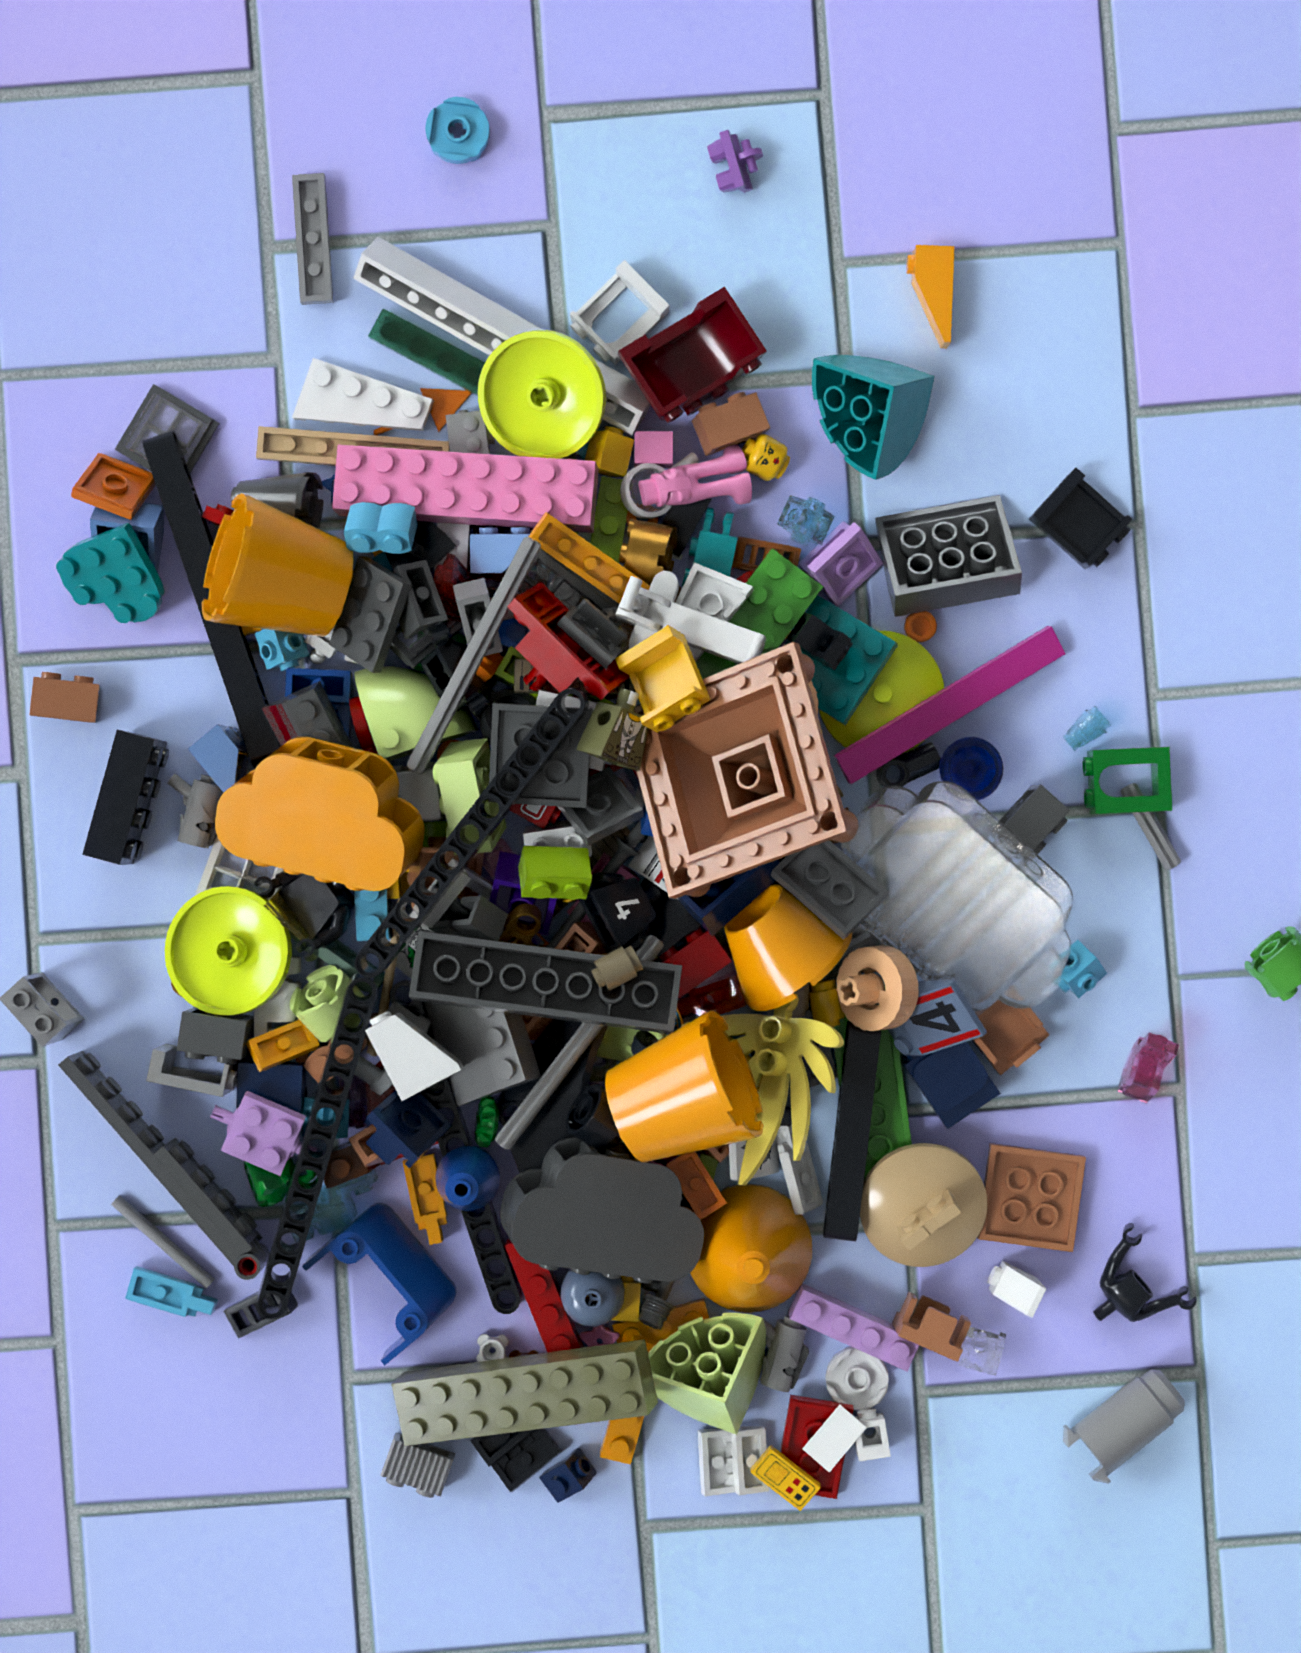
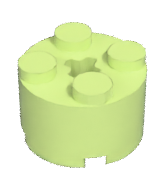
M334 965L321 967L305 978L308 983L302 990L298 986L290 999V1009L320 1042H326L333 1036L343 997L350 979L344 971L337 969ZM355 985L353 987L354 994L364 997V994ZM356 1013L348 1014L344 1019L345 1025L350 1028L358 1027L361 1022V1018Z

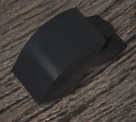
M804 612L786 638L790 642L798 643L800 649L833 670L837 668L853 645L850 642L851 638L843 632L832 629L813 614Z

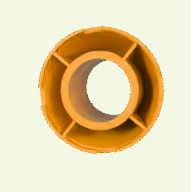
M778 884L770 885L724 927L744 1000L755 1011L772 1010L797 998L794 992L808 982L815 986L842 958L849 947L853 934L851 932L843 940L789 891Z

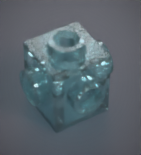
M790 495L777 525L790 532V539L799 544L807 546L809 542L822 545L835 516L824 509L826 504L815 498L808 497L805 500Z

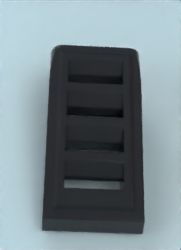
M291 1291L284 1314L276 1319H267L258 1311V1292L226 1308L223 1312L239 1339L291 1314L298 1307V1303ZM276 1295L265 1297L269 1306H276L281 1302V1299ZM252 1304L261 1317L259 1320L251 1307ZM239 1310H243L250 1322L249 1325L245 1324Z

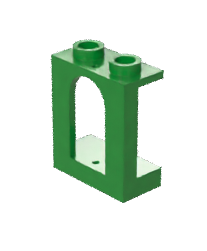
M1170 747L1087 751V757H1083V775L1088 776V789L1084 790L1085 808H1089L1090 814L1172 811ZM1151 764L1152 796L1111 797L1100 788V775L1109 766Z

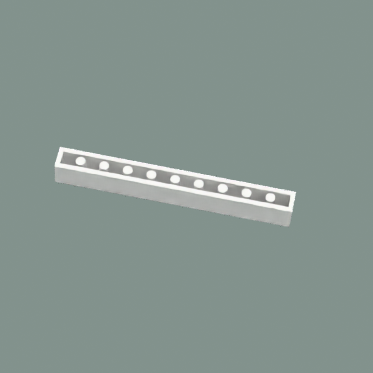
M377 237L361 253L353 279L488 355L505 340L519 333L530 330H543L380 237ZM595 359L602 373L606 389V406L603 420L633 435L645 418L651 405L634 380Z

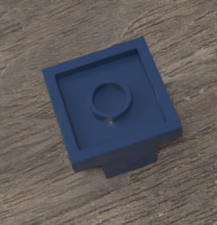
M396 1090L372 1110L364 1121L368 1127L371 1124L376 1127V1132L366 1141V1144L387 1165H390L399 1154H402L408 1160L405 1163L408 1168L414 1165L453 1126L420 1092L401 1101Z

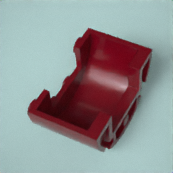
M724 286L699 301L691 314L649 339L646 335H643L618 350V356L660 420L670 423L684 412L687 416L694 414L699 408L704 406L702 402L709 397L716 400L730 390L727 386L744 372L748 375L762 365L759 359L763 357L767 350Z

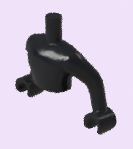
M1126 1224L1123 1229V1239L1110 1255L1099 1281L1107 1301L1093 1311L1096 1318L1102 1321L1117 1310L1130 1322H1136L1177 1305L1185 1310L1192 1309L1196 1305L1197 1297H1193L1188 1301L1181 1298L1187 1294L1189 1290L1187 1286L1180 1287L1177 1294L1146 1303L1153 1297V1293L1133 1269L1116 1276L1131 1246L1138 1245L1142 1240V1233L1134 1238L1129 1237L1127 1233L1132 1231L1134 1224Z

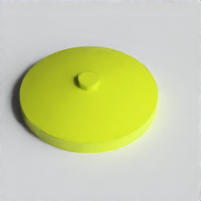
M530 330L505 340L487 358L478 382V404L483 421L491 435L511 453L525 457L562 459L582 448L598 430L605 412L606 389L598 364L579 342L556 331Z
M878 631L895 641L898 646L846 726L819 710L826 729L843 747L850 746L944 689L942 674L936 661L917 641L900 633ZM923 740L922 742L918 743L917 745H915L914 747L910 748L909 750L905 751L904 753L909 752V751H911L912 749L916 748V747L919 746L921 743H923L925 740Z
M216 887L195 895L174 916L165 940L166 968L175 989L192 1006L214 1015L244 1014L267 1003L282 986L291 963V937L281 913L268 899L245 888Z

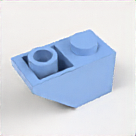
M511 527V534H498V528H479V534H470V573H506L523 538L530 535V527Z

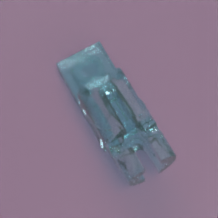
M375 1169L329 1189L326 1188V1185L321 1187L306 1241L314 1237L313 1227L318 1230L320 1235H325L351 1223L358 1213L350 1192L354 1191L356 1196L372 1190V1184L379 1178ZM305 1205L294 1213L302 1214L307 1211L308 1206ZM291 1232L293 1239L297 1242L299 1237Z

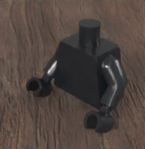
M440 621L427 628L432 635V642L436 649L421 662L440 699L468 646L450 639L451 633L444 621ZM495 673L486 682L475 674L456 712L468 706L473 715L482 714L490 706L488 701L491 696L490 690L497 685Z
M284 871L276 874V878L272 880L262 876L254 882L255 886H260L263 883L270 884L267 891L259 894L265 898H270L274 894L275 888H281L278 892L279 896L309 938L302 939L296 946L298 953L303 952L308 947H312L311 951L304 956L306 961L312 962L316 960L319 948L325 949L345 934L351 915L350 910L355 905V899L344 884L336 882L323 883L315 880L313 876L305 874L292 875Z

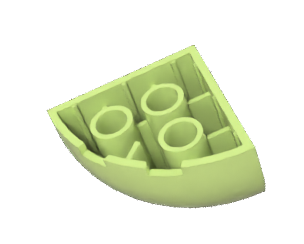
M383 666L381 673H372L367 669L355 671L357 691L378 755L390 762L412 754L440 700L428 676L419 671L394 666ZM466 707L454 714L439 744L478 731L474 719Z
M722 1313V1316L707 1319L699 1317L679 1326L678 1331L664 1341L660 1340L648 1353L657 1398L693 1419L737 1435L755 1393L763 1365V1355H765L766 1327L763 1318L744 1313Z

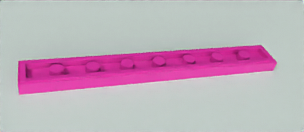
M1046 626L833 756L847 782L853 784L1066 653L1052 626Z

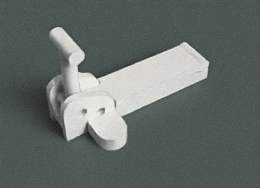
M661 571L656 574L649 590L641 587L643 582L641 579L630 576L615 614L619 621L635 626L629 639L630 649L669 625L685 635L689 646L737 664L761 655L767 641L765 635L674 603L679 590V582L672 572Z

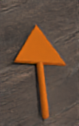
M420 388L423 396L434 401L430 413L438 432L446 424V415L455 414L473 392ZM380 427L375 429L373 433L378 436L392 430V428Z

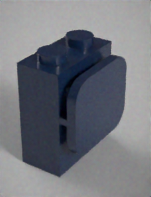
M967 1042L924 1056L905 1055L907 1059L902 1061V1064L947 1129L1001 1094Z
M242 1060L239 1062L236 1109L240 1106L246 1091H249L302 1114L304 1097H307L308 1093L306 1086L307 1070L304 1068L305 1062H284L263 1072H259L254 1060ZM303 1126L301 1128L300 1141L303 1140Z

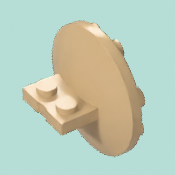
M916 1143L900 1147L881 1158L872 1167L864 1180L860 1220L864 1232L872 1245L880 1253L897 1263L913 1267H929L948 1262L967 1250L983 1228L987 1214V1195L983 1181L972 1163L962 1154L949 1147L933 1143Z

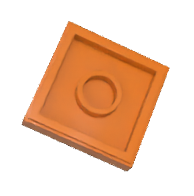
M98 453L73 486L71 497L132 520L156 484L151 472Z

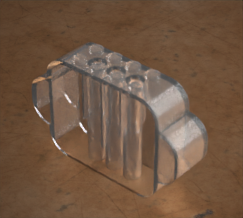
M948 781L933 782L923 787L917 794L901 786H886L875 791L855 814L858 820L857 834L850 841L841 843L842 852L889 891L887 898L859 926L877 937L881 945L894 947L905 954L912 963L916 975H919L924 981L955 980L974 1011L986 1009L998 999L1004 1004L1015 1008H1031L1042 1003L1058 987L1071 954V941L1065 926L1073 907V893L1067 881L968 791L955 783Z

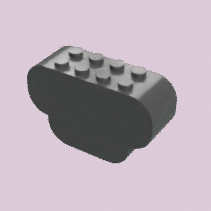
M575 1136L559 1140L547 1151L541 1169L525 1170L509 1182L504 1191L500 1209L501 1224L519 1255L529 1262L539 1264L541 1268L552 1271L558 1270L559 1267L570 1268L572 1272L581 1275H589L590 1271L599 1272L607 1278L620 1279L621 1276L633 1277L637 1282L647 1284L652 1283V1280L676 1281L688 1275L695 1268L700 1259L704 1242L702 1222L683 1200L681 1184L675 1173L665 1166L666 1164L662 1159L640 1162L632 1155L625 1143H619L615 1147L595 1149Z

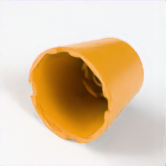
M238 494L231 504V507L235 508L232 515L225 514L222 519L208 560L203 584L204 588L209 589L208 599H203L202 601L204 619L214 623L320 637L328 635L342 614L353 578V551L347 549L345 541L249 495Z
M710 1011L699 1016L607 1071L605 1088L613 1120L622 1141L632 1155L640 1162H649L754 1139L762 1135L764 1125L761 1120H757V1114L763 1111L752 1071L738 1040L731 1041L725 1030H728V1024L718 1013Z

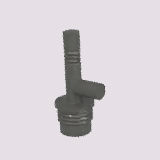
M652 1280V1283L649 1284L641 1283L642 1289L655 1292L656 1294L655 1296L645 1294V1301L638 1318L640 1322L654 1329H662L668 1315L674 1309V1306L667 1302V1299L675 1281Z

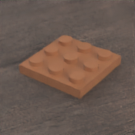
M989 1143L984 1179L987 1195V1214L983 1228L977 1238L980 1240L1073 1252L1086 1157Z

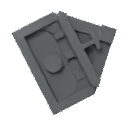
M585 598L577 607L573 606L556 624L605 669L622 651L620 647L628 639L627 635L613 622L617 618L614 610L606 607L601 612Z

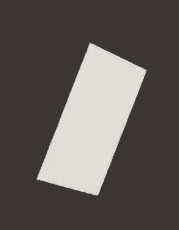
M839 1404L802 1449L830 1472L867 1427Z

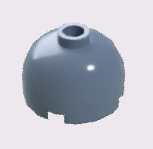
M569 1270L561 1286V1301L564 1310L573 1321L583 1326L597 1327L608 1323L618 1315L624 1303L625 1287L622 1278L611 1279L603 1276L602 1273L591 1271L589 1275H581Z

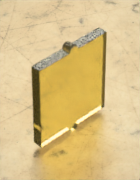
M280 888L264 907L300 941L307 939L310 934L278 893L281 890Z

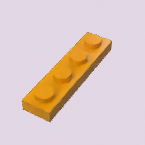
M547 512L544 513L528 536L541 544V549L619 604L630 576L639 578ZM643 581L641 587L649 590L650 585Z
M633 1335L631 1341L645 1339L648 1353L659 1342ZM644 1416L609 1420L600 1449V1457L631 1465Z

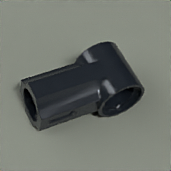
M929 742L882 765L877 769L876 776L879 783L885 788L897 789L943 766L937 749L932 742ZM891 765H895L900 770V778L895 783H891L886 777V771Z

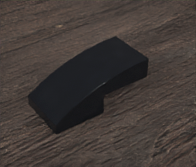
M711 498L691 504L671 506L661 524L677 528L676 550L673 549V555L678 558L681 556L707 507L711 503Z

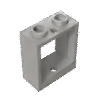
M43 972L22 977L0 997V1001L42 1047L61 1041L84 1020V1017ZM53 998L58 999L59 1003L57 1005H53Z

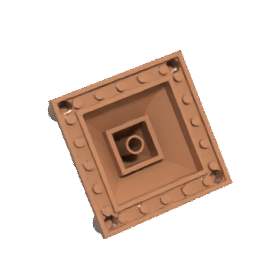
M791 642L704 678L703 682L710 696V701L703 704L697 712L685 715L675 721L673 726L667 730L656 733L648 728L641 767L637 771L669 898L676 899L684 895L701 897L707 893L712 883L722 881L736 874L746 872L829 840L840 843L848 842L857 834L858 820L855 814L843 808L820 721L816 713L815 703L808 684L814 676L815 665L810 657L801 652L798 643ZM641 705L635 707V713L642 716L645 715Z

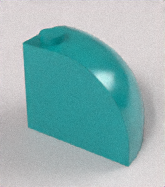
M828 355L814 358L812 367L813 399L818 400L822 419L819 421L830 443H835L845 455L844 460L862 474L875 480L891 474L906 459L918 439L926 418L935 376L898 363L870 357Z

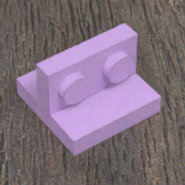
M843 521L798 563V566L803 572L823 586L822 590L838 607L883 562L862 528L854 522L848 525Z

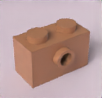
M739 392L727 398L728 403L717 406L716 402H713L698 409L699 413L692 420L705 456L722 451L728 446L744 443L749 438L754 439L760 434H765L770 429L756 392L747 396L745 392Z
M42 672L41 678L33 677L29 715L96 723L100 685L93 684L94 678L74 676V681L61 680V674Z

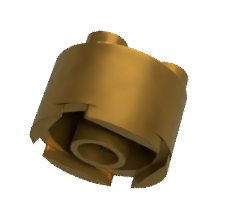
M631 519L627 530L629 541L628 544L623 543L621 546L619 562L625 563L623 567L651 586L656 574L661 571H673L675 561L672 560L673 549L676 550L677 528Z

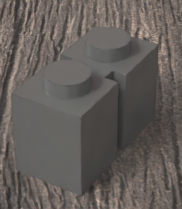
M482 895L462 897V899L456 898L432 928H428L439 934L499 941L504 931L508 914Z

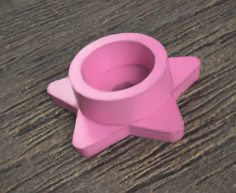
M603 1324L594 1327L591 1331L581 1332L579 1337L588 1347L613 1344L620 1337V1333L611 1331ZM597 1339H602V1344H599Z

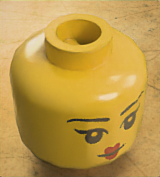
M764 433L757 436L754 440L749 438L742 448L747 461L745 470L764 481H770L774 478L779 479L790 462V456L787 455V447Z

